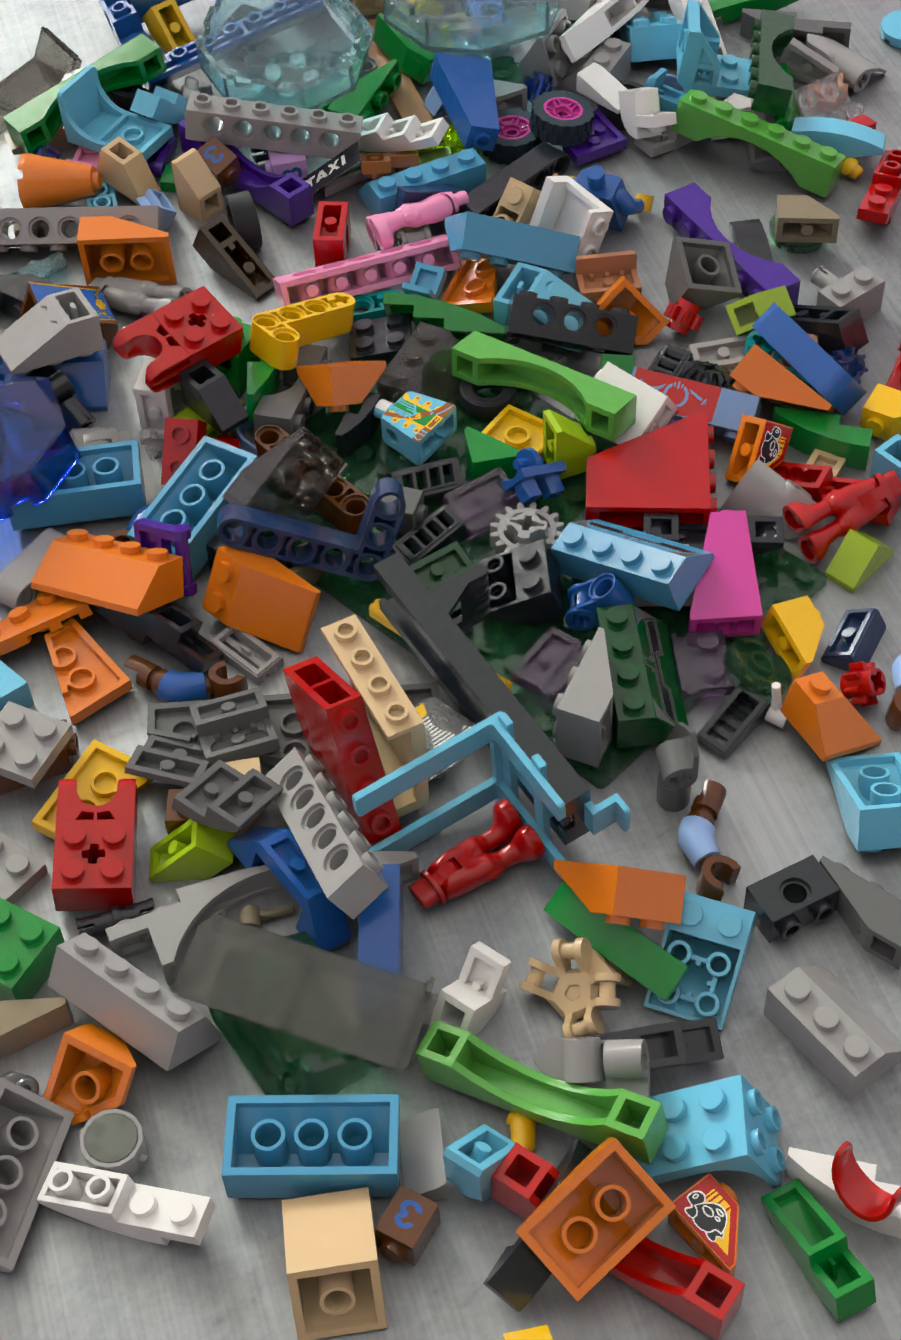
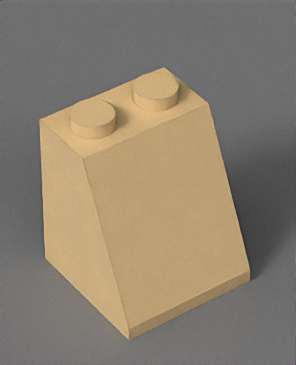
M364 1187L281 1200L286 1272L298 1340H315L387 1328L369 1188Z

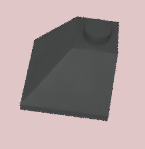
M675 236L672 241L665 280L669 302L677 305L681 297L701 307L700 311L740 297L742 290L729 242Z

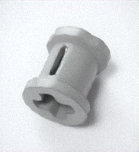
M427 225L421 226L419 230L407 233L403 231L397 232L398 246L432 237Z

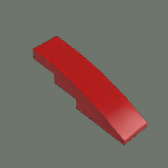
M781 462L772 469L785 480L789 479L806 490L816 503L821 502L824 496L832 489H841L862 480L834 477L831 466ZM900 497L895 499L893 506L885 508L879 515L867 523L890 526L901 505Z

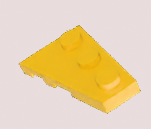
M93 739L64 778L77 780L79 798L82 802L92 806L108 803L115 796L117 783L120 779H136L137 792L154 781L126 774L125 766L131 757ZM58 787L31 821L34 830L54 840Z

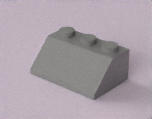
M824 965L798 966L767 989L763 1014L849 1101L901 1061V1041Z

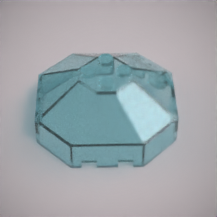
M216 0L214 6L209 7L203 22L205 30L203 35H198L195 45L201 70L222 97H235L239 100L264 101L269 104L318 109L356 89L375 34V29L350 0Z
M383 0L384 22L423 49L433 53L440 52L491 59L493 56L549 34L559 10V0Z

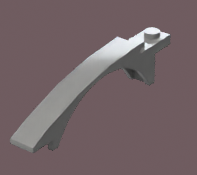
M415 851L371 852L382 864H400L402 885L420 879L419 860ZM267 865L245 868L176 889L178 903L160 906L153 912L133 919L121 920L116 925L106 928L105 931L112 952L124 959L154 948L166 983L169 986L180 981L190 952L202 935L219 918L250 899L286 888Z

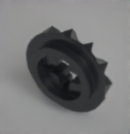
M695 360L685 362L681 372L686 379L722 388L730 387L733 378L730 376L731 372L726 367H721L717 363L713 364L708 361Z

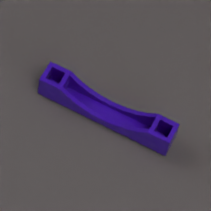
M185 119L178 122L181 147L184 153L191 148L198 150L206 143L185 139ZM225 145L238 156L242 171L238 179L231 184L233 187L241 192L249 191L255 202L291 227L314 214L312 188L309 183L293 172L286 175H276L267 172L247 159L235 146Z
M695 182L665 194L664 208L662 210L663 218L682 237L729 242L742 294L745 297L785 285L792 304L798 305L801 280L782 263L768 261L751 255L727 240L718 230L712 219L710 209L711 197Z

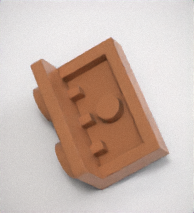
M635 250L576 256L575 283L577 291L591 302L597 303L600 297L621 276H624L642 294Z

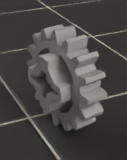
M521 502L518 503L515 510L507 506L505 507V515L497 513L495 515V522L490 523V546L495 548V555L544 538L551 550V547L564 530V523L559 522L558 513L549 515L548 506H544L540 510L536 509L535 502H532L529 508H524Z

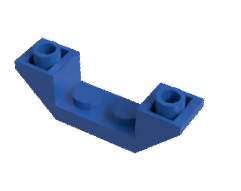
M258 826L228 840L227 846L246 868L266 864L302 907L303 910L296 929L318 956L350 941L351 934L345 913L327 899L290 829Z

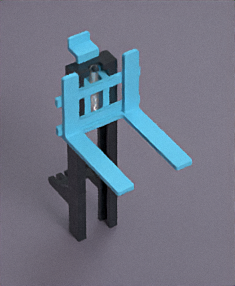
M398 552L373 565L374 575L393 597L388 601L386 598L379 600L380 610L472 727L353 794L354 811L359 817L365 815L485 745L488 746L491 752L493 775L490 779L372 846L369 851H408L495 799L500 801L507 799L520 816L522 826L528 824L537 832L545 848V855L543 856L552 868L554 860H566L551 842L550 827L565 845L589 831L595 835L615 822L624 832L630 828V808L619 794L616 793L597 805L593 804L590 798L589 787L466 637L473 626L491 616L487 566L477 564L428 590ZM460 602L462 614L452 619L450 615ZM518 786L534 805L535 820L519 801Z

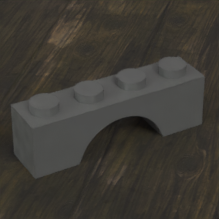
M308 344L299 347L297 366L332 363V360H328V348L326 346ZM296 367L292 370H283V385L289 389L277 394L262 396L253 413L254 434L260 427L270 424L281 427L294 439L297 438L298 434H303L306 418L308 415H312L315 403L298 376Z

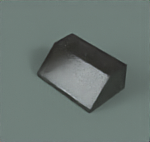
M420 322L377 380V394H381V399H385L393 404L406 392L410 391L454 404L460 395L459 387L463 380L452 375V347L459 343V341L449 330Z

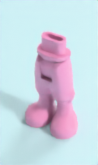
M450 191L441 192L419 202L402 204L395 211L366 217V230L375 250L392 248L394 232L403 227L418 228L445 220V217L459 212V206L469 203L468 194L466 191H459L454 194Z

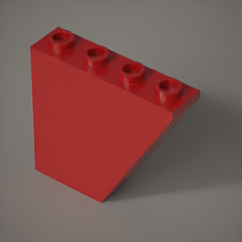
M698 412L587 457L586 520L599 519L633 530L643 531L644 513L678 514L679 523L708 524L710 513L717 512V498L710 497V493L715 494L716 473L709 472V469H714L715 449L708 448V445L713 446L714 426L708 425L707 412Z
M317 656L282 669L302 733L316 758L325 767V774L337 787L335 789L336 793L347 804V812L359 824L360 827L357 830L370 844L402 830L393 798L361 817L354 811L352 795L386 776L362 696Z

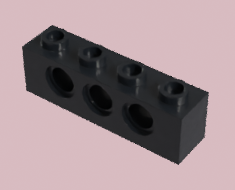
M520 290L519 294L514 293L509 299L503 336L599 354H633L639 316L630 315V310L612 308L611 311L599 309L600 305L592 302H581L579 306L569 304V299L559 296H550L549 300L537 298V293ZM535 310L545 312L548 318L546 325H539L534 321L533 312ZM565 316L576 318L578 321V329L576 331L566 328L564 324ZM597 321L607 324L609 328L608 336H600L596 332L595 324Z

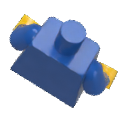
M599 165L582 169L578 177L571 176L574 181L614 211L608 229L621 232L629 215L638 214L642 211L651 212L654 196L637 193L636 199H634L626 190L622 178L605 173L603 167Z

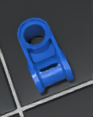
M603 573L594 579L574 584L569 588L567 599L570 602V608L565 613V623L570 628L578 631L590 630L596 626V607L634 605L635 597L612 573Z

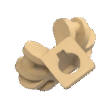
M586 937L576 938L574 942L570 943L564 938L554 939L551 944V956L556 967L530 957L528 965L531 966L526 980L521 979L518 987L543 997L565 1020L562 1025L565 1038L604 1034L605 1025L600 1010L620 1009L621 1000L616 998V985L622 984L630 987L634 982L623 970L592 949V945ZM571 959L576 960L579 969H571ZM546 972L557 977L552 992L541 987Z

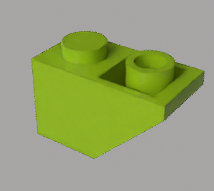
M783 285L755 293L726 305V312L735 335H747L755 329L752 325L774 302L789 317L795 316L796 312L786 286Z

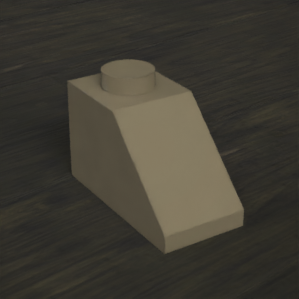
M777 195L774 218L775 242L836 243L840 217L837 213L808 195Z

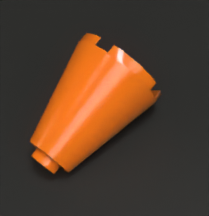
M23 153L19 158L17 169H23V178L17 179V186L23 208L61 206L96 196L98 189L102 188L101 173L96 171L93 165L31 153Z

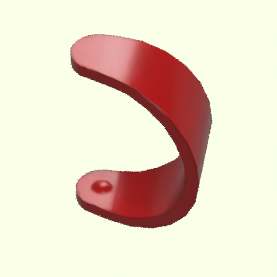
M845 1141L836 1151L831 1168L832 1181L838 1197L845 1207L860 1219L868 1222L882 1221L901 1204V1187L893 1195L878 1187L858 1165L853 1154V1145L849 1141Z

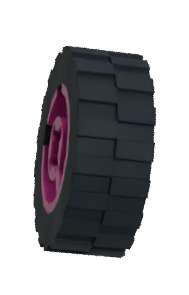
M563 90L544 92L542 95H538L532 102L530 130L536 138L541 139L545 143L547 142L555 146L560 145L561 147L576 146L589 139L592 132L595 110L591 102H588L585 97H581L574 92L570 93Z
M518 108L498 110L500 130L493 152L483 150V154L489 160L495 161L498 164L510 165L531 149L543 143L530 130L531 112Z

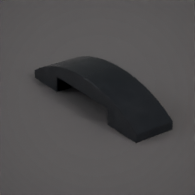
M644 513V533L681 544H689L691 547L703 550L708 524L679 523L678 514ZM748 516L747 522L753 556L784 547L783 517Z
M580 1139L574 1140L557 1167L560 1173L542 1202L593 1151ZM519 1236L514 1245L506 1247L483 1284L515 1311L520 1312L540 1290L552 1273Z

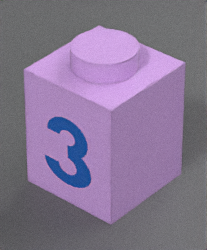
M268 150L269 160L264 161L265 171L276 175H286L293 172L301 179L308 175L305 155Z

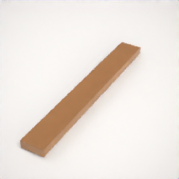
M377 18L352 23L351 28L355 39L360 40L364 49V55L372 57L377 61V69L390 62L391 60L371 39ZM400 71L402 74L401 85L389 98V102L398 118L402 119L416 115L421 123L433 120L410 77ZM442 138L438 146L416 151L420 155L444 149L445 140Z

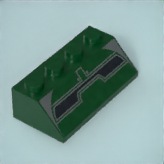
M633 604L596 607V632L599 627L604 628L613 688L612 725L617 748L661 744L666 741L677 723L683 722L688 725L667 625Z

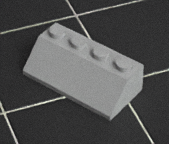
M84 932L57 945L47 985L167 1072L221 1040L222 1033L206 1016L161 986L156 980L135 968L126 959L102 945L94 937Z
M0 1077V1271L10 1273L15 1267L39 1205L37 1197L54 1161L57 1160L75 1113L3 1077Z

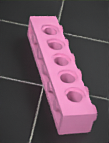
M446 234L272 279L280 308L331 293L340 292L355 296L403 282H409L416 262L442 267L446 271L459 269L461 266L458 253L450 251L448 237Z

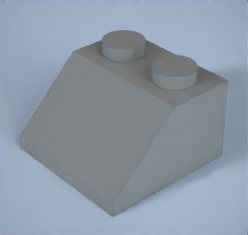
M608 37L578 59L558 84L557 88L580 94L576 91L577 74L594 62L605 68L618 81H624L631 70L632 44L617 38Z

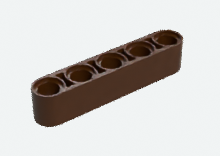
M270 424L256 430L254 436L257 456L262 467L340 531L357 535L369 498L281 427Z

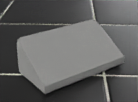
M433 1108L400 1121L401 1161L404 1187L430 1200L448 1199L443 1160L444 1150L439 1108Z

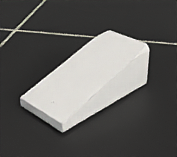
M596 62L578 72L577 92L616 114L620 113L618 91L628 90Z

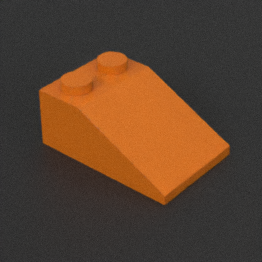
M113 216L80 217L77 245L87 286L96 277L105 279L108 276L147 280L159 285L177 284L168 232Z
M756 344L751 347L730 374L736 380L732 385L739 392L759 396L761 400L833 414L837 410Z
M225 545L217 548L202 608L229 627L300 653L304 651L321 591L274 558Z
M554 860L553 868L587 909L592 913L606 914L605 923L630 926L631 918L640 919L639 927L664 930L665 922L681 924L686 875L619 865Z
M607 1137L575 1167L515 1232L578 1302L677 1206L615 1137Z

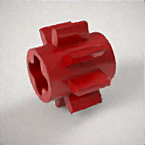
M681 297L677 305L669 302L663 314L670 318L666 326L685 336L688 335L690 329L698 332L704 321V318L698 316L701 307Z
M860 661L849 663L850 672L843 673L840 679L842 694L851 700L853 706L861 704L863 707L878 704L876 696L884 694L886 690V677L883 671L875 668L874 662L865 663Z

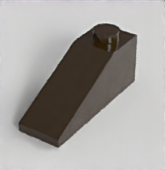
M223 214L199 228L192 246L211 269L255 300L274 289L272 278L275 277Z

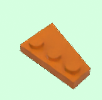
M480 257L479 261L463 259L460 263L461 268L456 270L440 301L448 302L476 313L494 312L493 300L497 295L498 267L489 265V259Z
M41 591L35 600L25 606L14 608L8 613V617L0 621V656L30 643L32 635L37 632L50 630L52 633L63 628L61 621L76 614H79L81 619L92 615L93 613L88 603Z

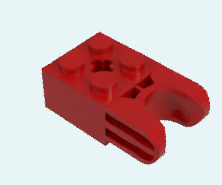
M202 286L120 329L115 335L113 349L125 360L137 356H151L155 358L147 366L145 384L151 391L157 393L178 383V374L202 359H206L215 367L241 353L243 327L205 286Z
M136 779L118 780L115 796L108 803L99 806H92L82 802L77 793V780H59L52 874V894L56 911H106L112 905L117 904L119 908L135 903L138 812Z

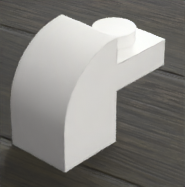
M640 87L618 91L621 119L626 131L633 138L641 139L662 135V132L666 131V126L677 124L676 112L660 111L658 88Z
M480 941L471 945L459 979L441 989L429 1023L432 1025L436 1019L477 1035L496 1013L507 993V989L503 988L512 961Z

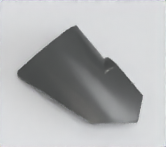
M683 722L677 723L666 741L661 743L655 750L660 769L656 798L659 806L670 812H678L688 806L691 785L696 782L698 777L700 756L696 731Z

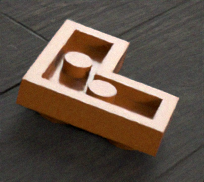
M417 151L360 154L362 175L368 174L369 179H380L385 176V173H391V168H395V172H401L410 167L419 166Z

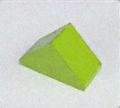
M849 529L825 571V577L854 593L894 554V549L867 533Z

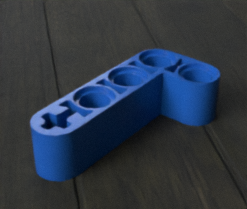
M775 302L752 325L842 415H845L867 393Z

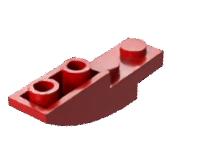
M899 149L885 150L873 172L871 185L858 207L856 219L883 225L890 224L901 199V150Z

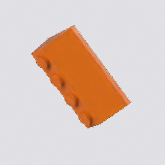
M72 529L67 531V535L52 541L31 581V589L140 616L184 597L183 556L170 554L165 548L149 549L141 547L139 542H120L114 540V537L110 535L95 536L88 534V531L85 529Z

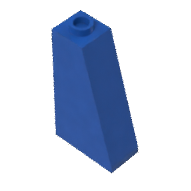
M435 52L429 74L430 79L464 147L468 149L473 147L476 150L493 152L500 127L491 59Z
M383 864L384 869L381 871V874L389 887L359 914L357 1018L359 1032H368L373 1035L400 1032L404 900L400 864Z

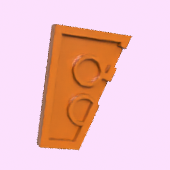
M73 617L62 624L63 628L44 635L72 726L133 689L128 676Z

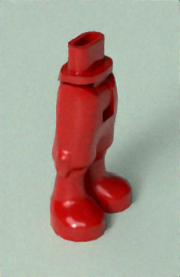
M893 470L883 475L876 473L871 478L860 480L841 489H832L824 496L821 502L806 505L796 501L784 506L782 512L785 522L795 533H802L812 528L828 516H836L835 520L830 524L799 537L798 546L804 558L811 564H816L826 556L829 545L840 536L845 537L849 529L858 531L860 527L879 515L885 508L893 506L895 499L901 496V481Z
M507 799L499 801L493 807V824L490 828L478 836L464 839L456 846L447 850L428 867L427 871L423 870L420 872L419 880L408 886L411 895L424 910L437 902L440 905H444L448 902L447 899L451 900L462 896L489 881L496 880L508 867L520 862L534 861L545 855L544 845L537 832L528 824L522 826L520 816ZM510 842L500 851L489 854L491 850L501 846L504 843Z

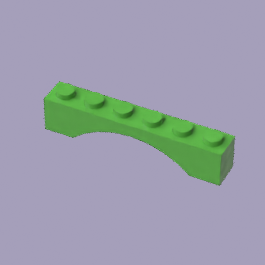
M691 89L678 101L676 109L677 124L672 125V131L694 141L713 137H729L753 143L779 160L791 173L799 187L824 198L837 187L846 155L839 153L835 148L813 142L805 135H797L786 130L780 124L767 122L760 119L754 113L739 110L733 107L731 103L716 100L700 90Z
M473 331L452 347L453 376L477 386H510L546 395L570 409L581 421L586 431L614 442L636 421L637 395L478 331Z
M436 1019L415 1052L425 1078L513 1113L521 1114L529 1119L596 1145H600L607 1137H615L635 1160L651 1165L669 1129L661 1102L623 1088H589L552 1078L507 1057L471 1032Z

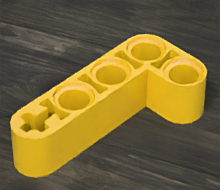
M336 292L258 313L251 320L249 349L275 369L292 370L297 366L299 347L346 334L352 330L355 298L346 293Z

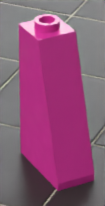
M746 510L711 512L703 550L712 552L715 558L695 587L689 616L688 640L759 635L763 613Z

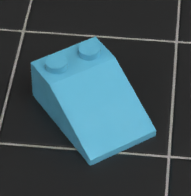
M900 752L846 756L827 760L826 766L845 830L857 851L877 853L882 849L901 848Z

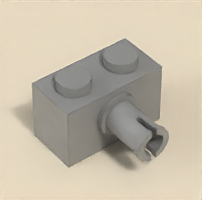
M862 265L842 278H838L824 266L817 267L813 271L810 281L821 288L818 291L816 306L859 308L862 320L881 310L886 280L866 266Z

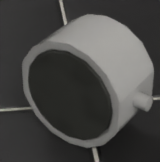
M120 1109L101 1111L92 1116L79 1132L80 1150L85 1164L89 1168L127 1174L132 1178L149 1161L147 1141L143 1128L138 1119L128 1111Z

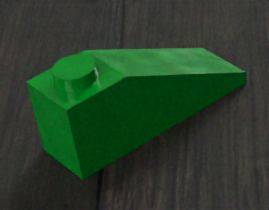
M382 13L377 15L371 39L391 61L393 59L398 60L399 69L402 73L423 85L431 81L429 74L435 52L447 53V50Z

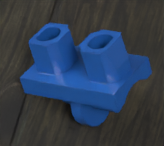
M523 448L517 453L516 460L513 461V467L517 470L516 476L513 479L502 481L501 485L504 492L515 490L519 501L523 505L536 501L542 495L544 500L554 499L565 492L559 476L567 470L564 461L543 464L542 456H539L535 449Z

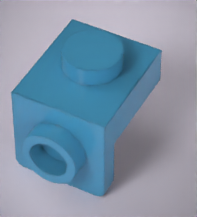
M661 68L654 75L651 74L645 87L658 88L660 111L676 112L679 99L686 93L665 85L667 69Z
M416 262L410 282H403L401 289L404 294L438 300L448 273L445 268Z

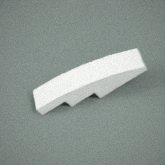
M388 112L363 120L360 151L401 152L438 146L449 125L443 117L421 123L416 115L394 121Z

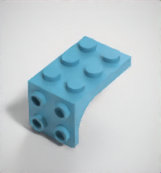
M88 65L57 93V101L67 141L100 153L101 148L120 136L140 150L147 161L174 136L171 125L126 111L113 103L104 92L99 81L97 69L94 66Z
M741 1074L650 1097V1099L662 1103L669 1129L651 1165L636 1161L656 1184L712 1171L733 1170L759 1176L772 1188L782 1185L781 1172L785 1170V1159L781 1148L778 1146L777 1132L781 1131L782 1127L779 1112Z

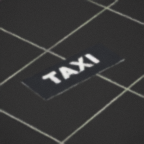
M358 141L303 178L304 181L311 185L312 194L361 161Z

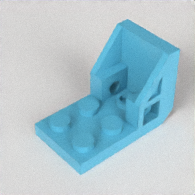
M688 0L676 48L677 81L686 92L693 89L718 97L728 98L733 93L747 97L750 74L748 70L751 59L738 58L730 54L717 55L720 44L718 31L700 1Z

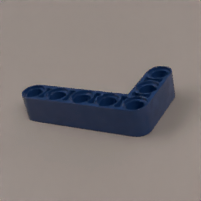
M389 477L382 478L375 483L357 535L231 503L223 506L218 512L217 536L228 547L361 581H375L378 578L374 575L373 565L390 556L406 510L403 487L398 480ZM388 495L397 497L393 502L381 501L382 498ZM229 522H237L241 526L232 529L225 525ZM381 526L386 528L380 533L371 532L374 527ZM263 531H272L275 533L271 537H263L259 535ZM300 539L309 542L303 546L293 544L296 540ZM333 548L342 550L339 554L335 555L327 553V551ZM365 557L375 558V560L370 563H363L360 561Z

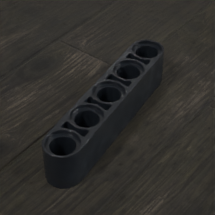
M540 143L467 193L469 203L459 206V212L452 213V215L469 211L493 217L510 177L541 191L547 176H552L556 173L559 176L565 174L570 164V156L548 143Z

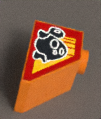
M743 414L724 479L739 483L758 459L771 469H774L785 458L793 427Z
M708 1173L672 1201L677 1207L668 1214V1223L699 1258L709 1261L734 1277L737 1260L738 1199L726 1183L721 1182L719 1184Z

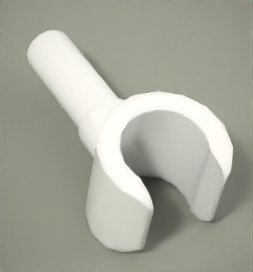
M774 682L771 685V706L767 711L765 720L783 729L787 718L780 711L782 707L781 684Z

